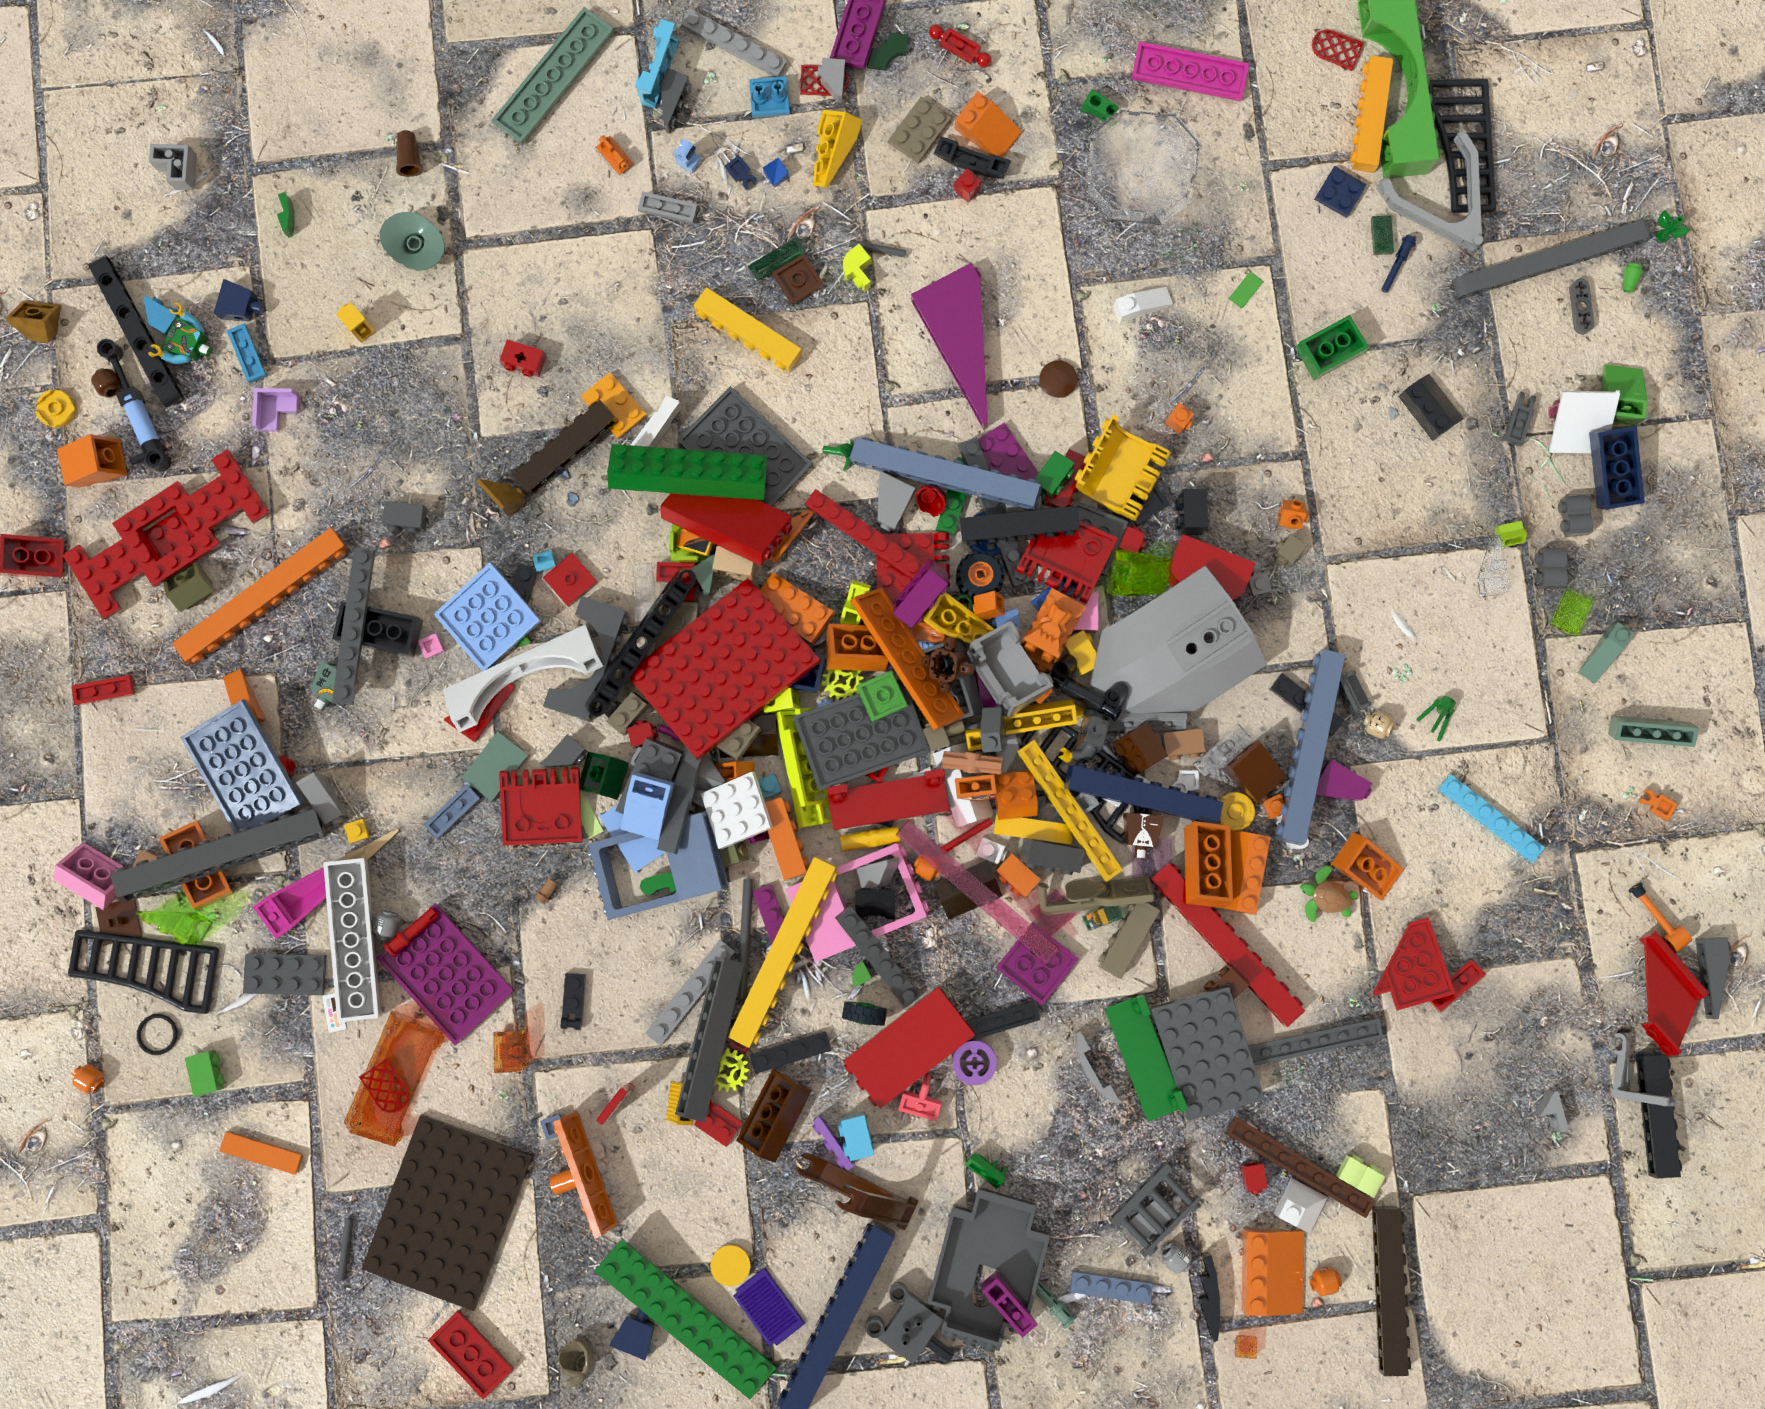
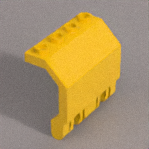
M1112 414L1110 420L1106 418L1101 427L1104 430L1101 437L1097 435L1092 444L1095 447L1092 453L1088 452L1083 463L1086 466L1084 470L1079 469L1075 480H1077L1075 487L1090 500L1117 514L1136 521L1140 514L1139 511L1142 510L1143 506L1131 500V495L1142 500L1148 499V494L1151 493L1160 472L1147 464L1151 461L1158 466L1164 467L1165 461L1168 460L1171 452L1125 431L1117 423L1119 417Z

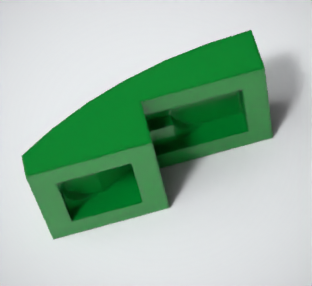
M286 192L278 194L283 212L278 213L277 217L282 231L290 238L293 236L295 225L294 209L290 197Z

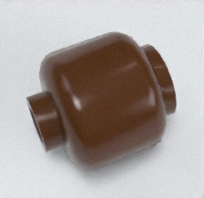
M98 369L91 378L92 385L100 396L110 398L119 393L121 388L120 381L113 370Z

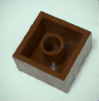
M1148 722L1113 743L1117 753L1126 763V768L1132 773L1133 777L1168 756Z

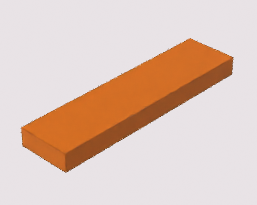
M230 1131L225 1132L219 1152L294 1175L297 1174L303 1157L301 1153Z

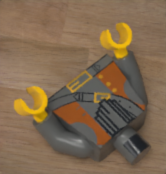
M1075 704L1077 708L1076 716L1078 718L1084 716L1075 749L1073 752H1070L1064 747L1061 748L1060 751L1063 755L1058 756L1066 763L1070 762L1072 758L1073 760H1089L1102 749L1109 727V721L1105 720L1103 713Z

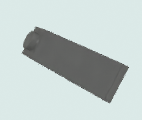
M1727 937L1695 939L1701 984L1709 992L1703 998L1705 1015L1708 1019H1719L1730 961L1731 945Z

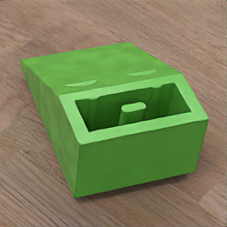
M1604 364L1601 391L1616 392V390H1620L1613 422L1638 425L1646 419L1648 402L1643 369Z

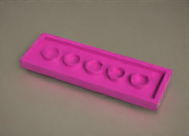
M1139 41L1131 80L1241 101L1249 63Z

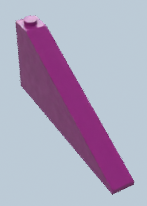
M969 263L912 293L911 302L984 430L987 428L988 419L981 274L977 267L974 268L972 263Z

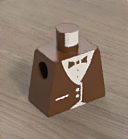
M1123 813L1126 845L1135 846L1134 857L1146 858L1147 847L1157 846L1164 816Z

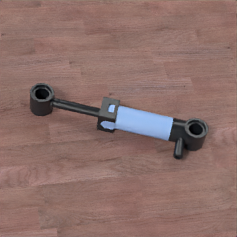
M102 339L97 344V352L111 362L123 389L116 396L120 405L125 409L143 450V453L130 458L129 461L132 465H136L145 460V463L154 470L164 472L170 467L171 460L165 454L144 404L146 402L141 391L134 386H129L119 362L123 357V349L111 339ZM160 457V461L155 464V460Z

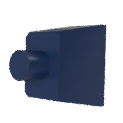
M223 279L214 314L222 320L249 322L253 313L262 314L264 312V303L256 302L257 295L253 291Z
M638 1309L636 1315L628 1313L609 1346L646 1360L655 1323L647 1320L649 1316L640 1309Z

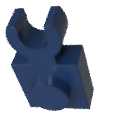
M739 154L724 166V169L736 183L741 179L743 188L746 191L749 190L746 184L747 181L750 180L757 184L755 177L747 174L751 169Z

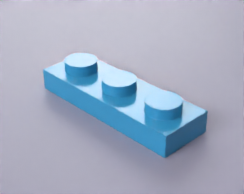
M243 323L227 330L247 382L253 383L267 377L247 325Z

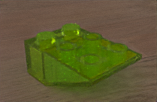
M1115 548L1107 579V593L1125 597L1164 593L1172 559Z
M136 911V914L141 916V921L149 925L153 923L158 926V931L166 935L170 933L175 936V941L183 945L186 943H201L213 924L211 920L197 912Z

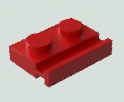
M710 1100L709 1114L705 1122L696 1120L694 1125L727 1147L743 1121Z

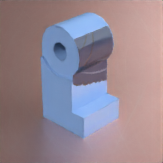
M686 139L681 140L679 148L674 151V157L677 165L693 173L701 161V157L696 154V147Z

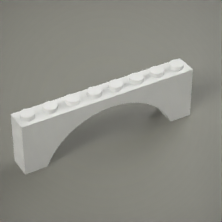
M580 626L443 689L451 721L459 733L477 725L483 710L491 699L508 684L524 675L554 667L575 669L586 675L603 667L595 642L587 626Z

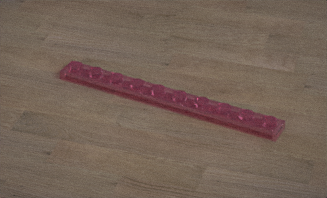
M909 819L895 834L1045 964L1059 950L1058 947Z

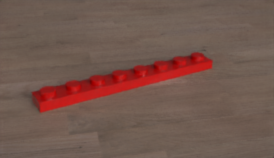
M817 489L813 491L804 505L910 579H913L925 565V563Z

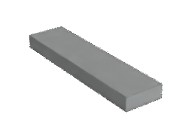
M1121 713L1115 722L1108 716V731H1133L1147 722L1153 731L1187 730V713Z

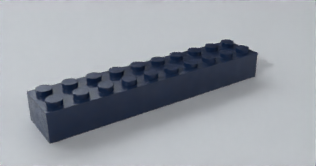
M874 1219L871 1224L867 1223L862 1233L863 1241L857 1242L853 1251L854 1258L853 1260H848L843 1273L845 1276L843 1279L839 1278L834 1288V1298L832 1296L829 1297L825 1305L824 1312L826 1313L824 1316L820 1315L816 1323V1333H811L805 1348L807 1350L806 1353L801 1352L797 1360V1370H792L787 1380V1390L783 1389L779 1395L777 1403L779 1409L809 1408L895 1239V1231Z

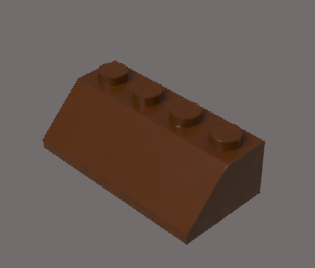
M772 1069L736 1141L758 1157L776 1163L812 1090L795 1079Z

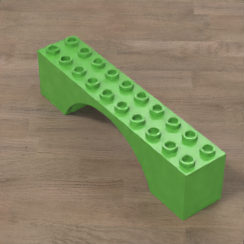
M1358 0L1357 5L1362 37L1378 43L1391 53L1404 73L1408 91L1404 116L1388 127L1382 138L1380 159L1383 178L1428 174L1440 159L1441 152L1440 148H1437L1438 132L1434 128L1435 113L1431 109L1432 94L1429 93L1430 80L1425 70L1427 60L1423 56L1424 41L1420 37L1421 23L1418 22L1417 17L1419 11L1418 4H1415V0Z

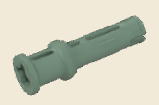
M1039 1280L1036 1290L1037 1296L1049 1307L1050 1314L1052 1316L1055 1315L1063 1324L1062 1327L1066 1329L1074 1322L1077 1315L1072 1314L1065 1306V1302L1058 1300Z

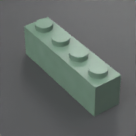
M1612 715L1608 734L1615 740L1695 747L1699 728L1691 722Z

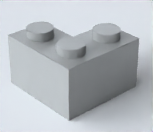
M150 144L149 163L157 171H167L166 181L175 190H194L197 154L189 145Z

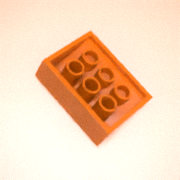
M1243 1228L1241 1310L1245 1315L1276 1316L1303 1314V1230Z

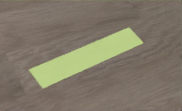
M565 766V767H563V768H567V767H568L569 783H571V776H570V768H571V767H570V766ZM563 768L557 770V776L561 783H563ZM580 790L582 825L589 838H592L603 832V829L583 790Z

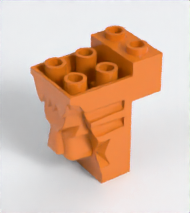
M1053 588L1049 591L1021 643L1032 663L1036 665V669L1044 673L1046 671L1050 673L1086 608L1085 605Z

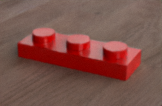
M131 675L71 686L74 705L77 706L135 695L133 677Z
M1471 959L1450 976L1456 994L1430 1001V1003L1440 1013L1443 1012L1482 980L1486 973Z

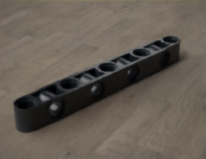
M104 255L89 263L88 266L161 403L168 408L183 400L184 396L165 360L161 359L160 356H149L148 352L157 354V350L150 347L156 343L111 260L107 255ZM130 312V315L125 318V315ZM147 344L146 349L142 350L143 346ZM165 376L164 380L159 383L160 378Z
M682 568L676 572L602 676L586 701V710L592 716L599 717L605 713L695 584L696 575L693 571ZM687 572L690 579L688 582L683 583L681 577ZM662 605L667 606V612L664 615L659 613V608ZM644 637L645 644L637 647V639ZM618 669L622 670V677L614 679V672ZM594 702L600 703V708L597 711L591 710V705Z

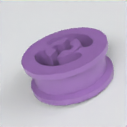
M977 1039L968 1041L954 1052V1071L957 1077L966 1084H984L992 1078L996 1071L997 1060L995 1053L984 1041ZM981 1049L986 1052L989 1057V1066L986 1072L981 1075L978 1074V1071L983 1068V1063H978L977 1067H973L971 1063L966 1064L968 1070L972 1072L971 1075L966 1074L961 1069L960 1058L965 1051L971 1050V1053L966 1057V1061H972L973 1057H976L977 1061H983L982 1056L977 1053V1050Z

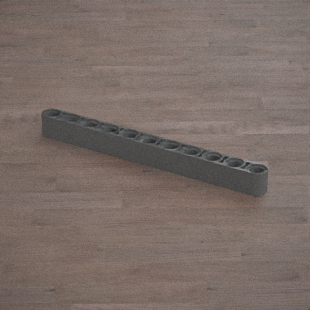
M1644 219L1460 276L1452 280V284L1458 300L1629 248L1652 239L1653 236L1647 220Z

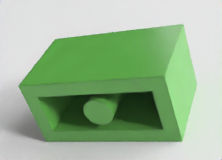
M215 1050L185 1058L193 1097L224 1089L225 1079L223 1074L220 1073V1058Z

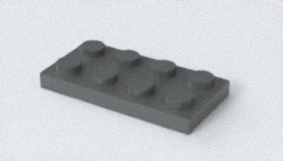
M246 953L243 994L324 995L327 955Z

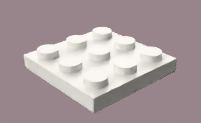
M750 772L701 793L718 849H724L773 828L755 772Z

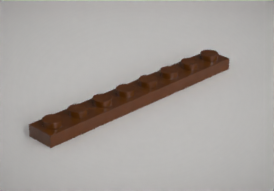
M1234 1116L1225 1134L1364 1218L1368 1216L1375 1203V1200L1236 1116Z

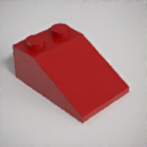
M0 534V575L62 578L64 539Z

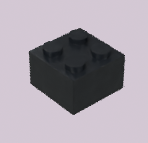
M1183 489L1174 501V509L1178 511V518L1175 519V530H1178V535H1202L1208 528L1207 489Z

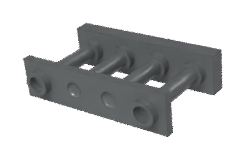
M1166 1162L1108 1219L1115 1227L1118 1224L1120 1226L1123 1225L1144 1247L1140 1251L1144 1257L1153 1255L1158 1249L1157 1245L1190 1211L1192 1213L1195 1212L1201 1205L1199 1202L1202 1199L1197 1194L1191 1198L1171 1177L1172 1174L1170 1172L1173 1169ZM1161 1181L1163 1183L1166 1182L1186 1203L1179 1212L1157 1192L1156 1186ZM1146 1196L1152 1197L1172 1218L1165 1227L1143 1206L1142 1200ZM1132 1210L1134 1212L1137 1211L1157 1231L1158 1234L1150 1242L1128 1220L1129 1217L1127 1215Z

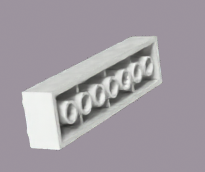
M359 858L323 862L337 1023L379 1018L382 1015L375 937L372 931L373 914L368 859Z

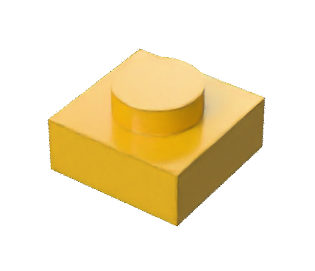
M365 819L344 825L349 844L370 838Z

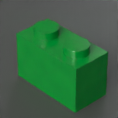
M1055 450L1034 479L1039 482L1038 484H1041L1042 493L1051 499L1054 495L1058 496L1064 487L1062 484L1065 479L1069 480L1075 472L1073 470L1074 462Z

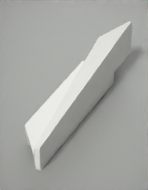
M666 396L658 412L653 414L631 445L655 447L672 425V420L682 409L681 403L676 399Z

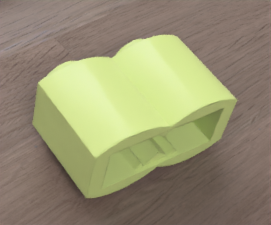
M1354 1154L1352 1157L1346 1155L1335 1176L1375 1198L1385 1179V1176L1380 1174L1382 1170L1372 1164L1370 1167H1367L1363 1164L1364 1160Z

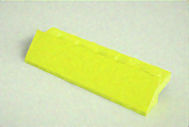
M814 707L775 713L798 828L832 823L827 788L818 791L793 720V716L812 710Z

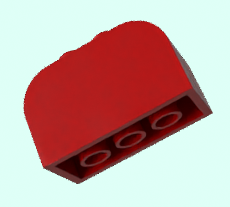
M1182 534L1176 542L1168 562L1166 579L1169 585L1173 587L1201 567L1206 566L1234 602L1246 590L1256 563Z

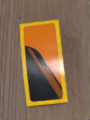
M681 528L675 547L709 557L713 543Z

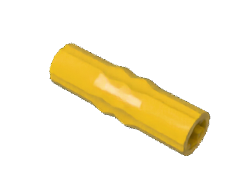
M898 826L840 835L842 852L899 843Z

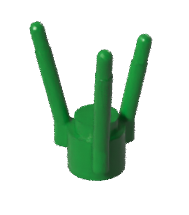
M1444 695L1440 700L1436 699L1416 720L1419 722L1437 707L1436 711L1440 715L1431 729L1432 733L1435 732L1443 717L1446 716L1437 741L1440 742L1450 717L1454 712L1453 708L1456 702Z

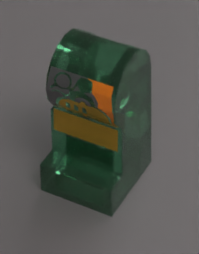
M1103 906L1082 916L1088 931L1123 919L1118 906Z

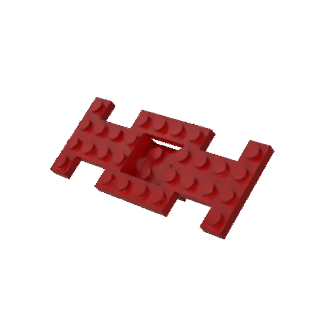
M228 449L211 459L221 474L219 477L191 495L187 493L182 483L177 481L117 519L112 524L122 539L90 559L81 545H77L63 554L64 559L103 619L106 620L122 610L112 593L144 573L151 585L156 588L221 546L213 533V528L243 509L254 524L270 514ZM173 509L176 510V512L172 513L171 515H169L162 521L158 522L148 530H142L154 521L158 520L159 518L167 514L168 512L172 511Z

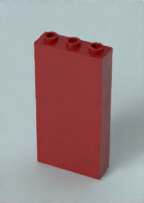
M670 493L660 505L661 519L760 566L771 558L774 549L781 545L785 535L790 534L793 527L791 515L756 499Z
M937 986L844 1059L846 1063L844 1067L850 1075L854 1074L858 1079L856 1083L860 1089L868 1092L870 1095L868 1099L873 1106L876 1107L878 1105L881 1109L975 1036V1032L940 986Z

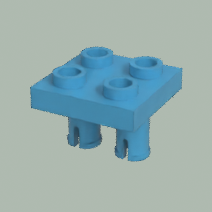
M787 76L749 79L752 118L790 115Z

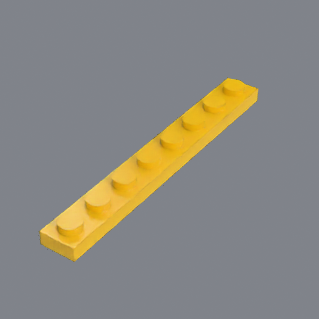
M1032 740L1019 749L1017 753L1081 847L1085 850V853L1104 881H1109L1120 873L1123 869L1070 791L1064 789V782L1036 741Z

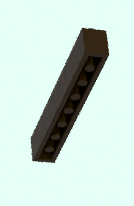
M1396 1206L1372 1207L1379 1372L1383 1376H1409L1408 1370L1411 1369V1360L1408 1357L1407 1350L1410 1348V1339L1407 1336L1409 1318L1406 1315V1307H1408V1297L1405 1294L1407 1276L1404 1273L1406 1255L1403 1253V1245H1405V1234L1402 1232L1404 1213Z

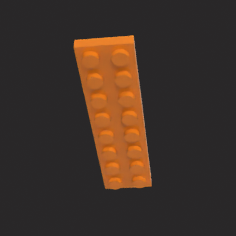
M881 587L855 596L850 602L932 729L935 731L964 717L965 714L950 692H940L939 682L941 680L933 679L929 674V667L922 665V657L926 656L907 625L893 615V604Z

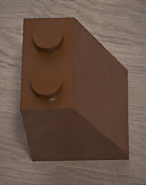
M1259 740L1250 743L1222 769L1240 790L1252 800L1253 804L1258 802L1262 804L1270 797L1268 793L1272 789L1278 790L1284 784L1282 780L1286 778V775Z

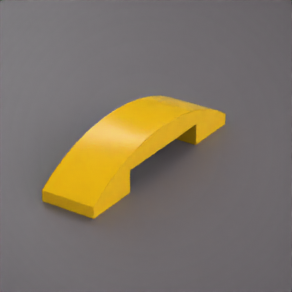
M996 814L994 834L1072 845L1073 833L1066 824L1028 818L998 820V815Z

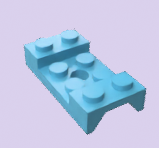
M661 19L659 25L655 26L653 36L656 39L657 45L655 48L656 57L654 62H651L649 65V72L642 71L641 76L637 77L635 84L641 104L655 109L661 95V82L667 68L670 69L679 43V39L672 35L675 28V23Z

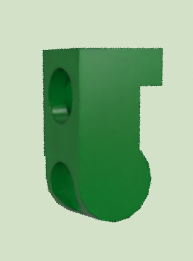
M1091 89L1080 110L1098 117L1104 123L1111 124L1119 108L1115 103Z
M672 872L645 878L640 884L641 891L646 895H653L658 890L669 888L671 893L676 892Z

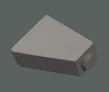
M882 471L879 474L878 525L885 532L890 533L892 531L895 533L915 494V488Z
M313 772L296 782L325 825L336 826L344 821V817L348 816L326 775Z

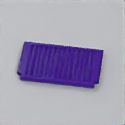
M765 1267L736 1289L737 1294L733 1295L770 1347L773 1343L776 1346L805 1324V1321Z

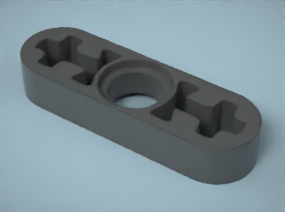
M1577 279L1570 285L1569 293L1574 330L1578 334L1584 335L1593 329L1594 317L1590 285L1585 279ZM1578 285L1580 288H1583L1581 292L1579 289H1576ZM1583 302L1586 305V311H1580L1577 308V303ZM1584 322L1588 326L1584 329V326H1581L1580 323Z

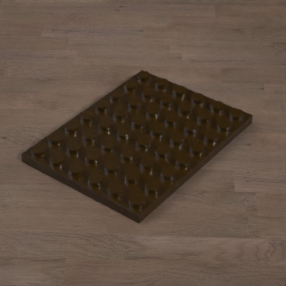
M421 1114L361 1269L475 1311L533 1155Z

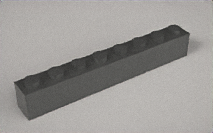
M715 956L675 1112L677 1116L705 1122L709 1114V1104L714 1094V1084L719 1074V1064L724 1054V1044L729 1034V1025L734 1014V1005L739 994L740 981L744 975L745 963Z

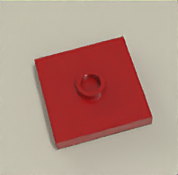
M573 553L568 555L543 577L568 607L598 583Z

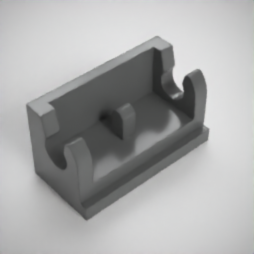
M1355 670L1341 676L1338 689L1350 714L1372 705L1361 687Z

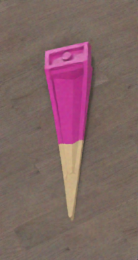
M395 829L336 861L359 858L369 859L396 835L400 829ZM324 867L270 894L253 906L275 939H278L295 927L326 899Z

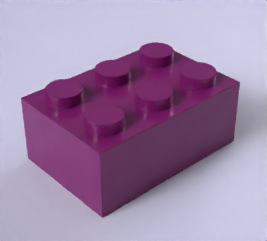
M929 558L894 601L893 615L911 628L915 623L918 625L924 617L923 613L935 605L937 596L939 594L943 595L948 589V572Z

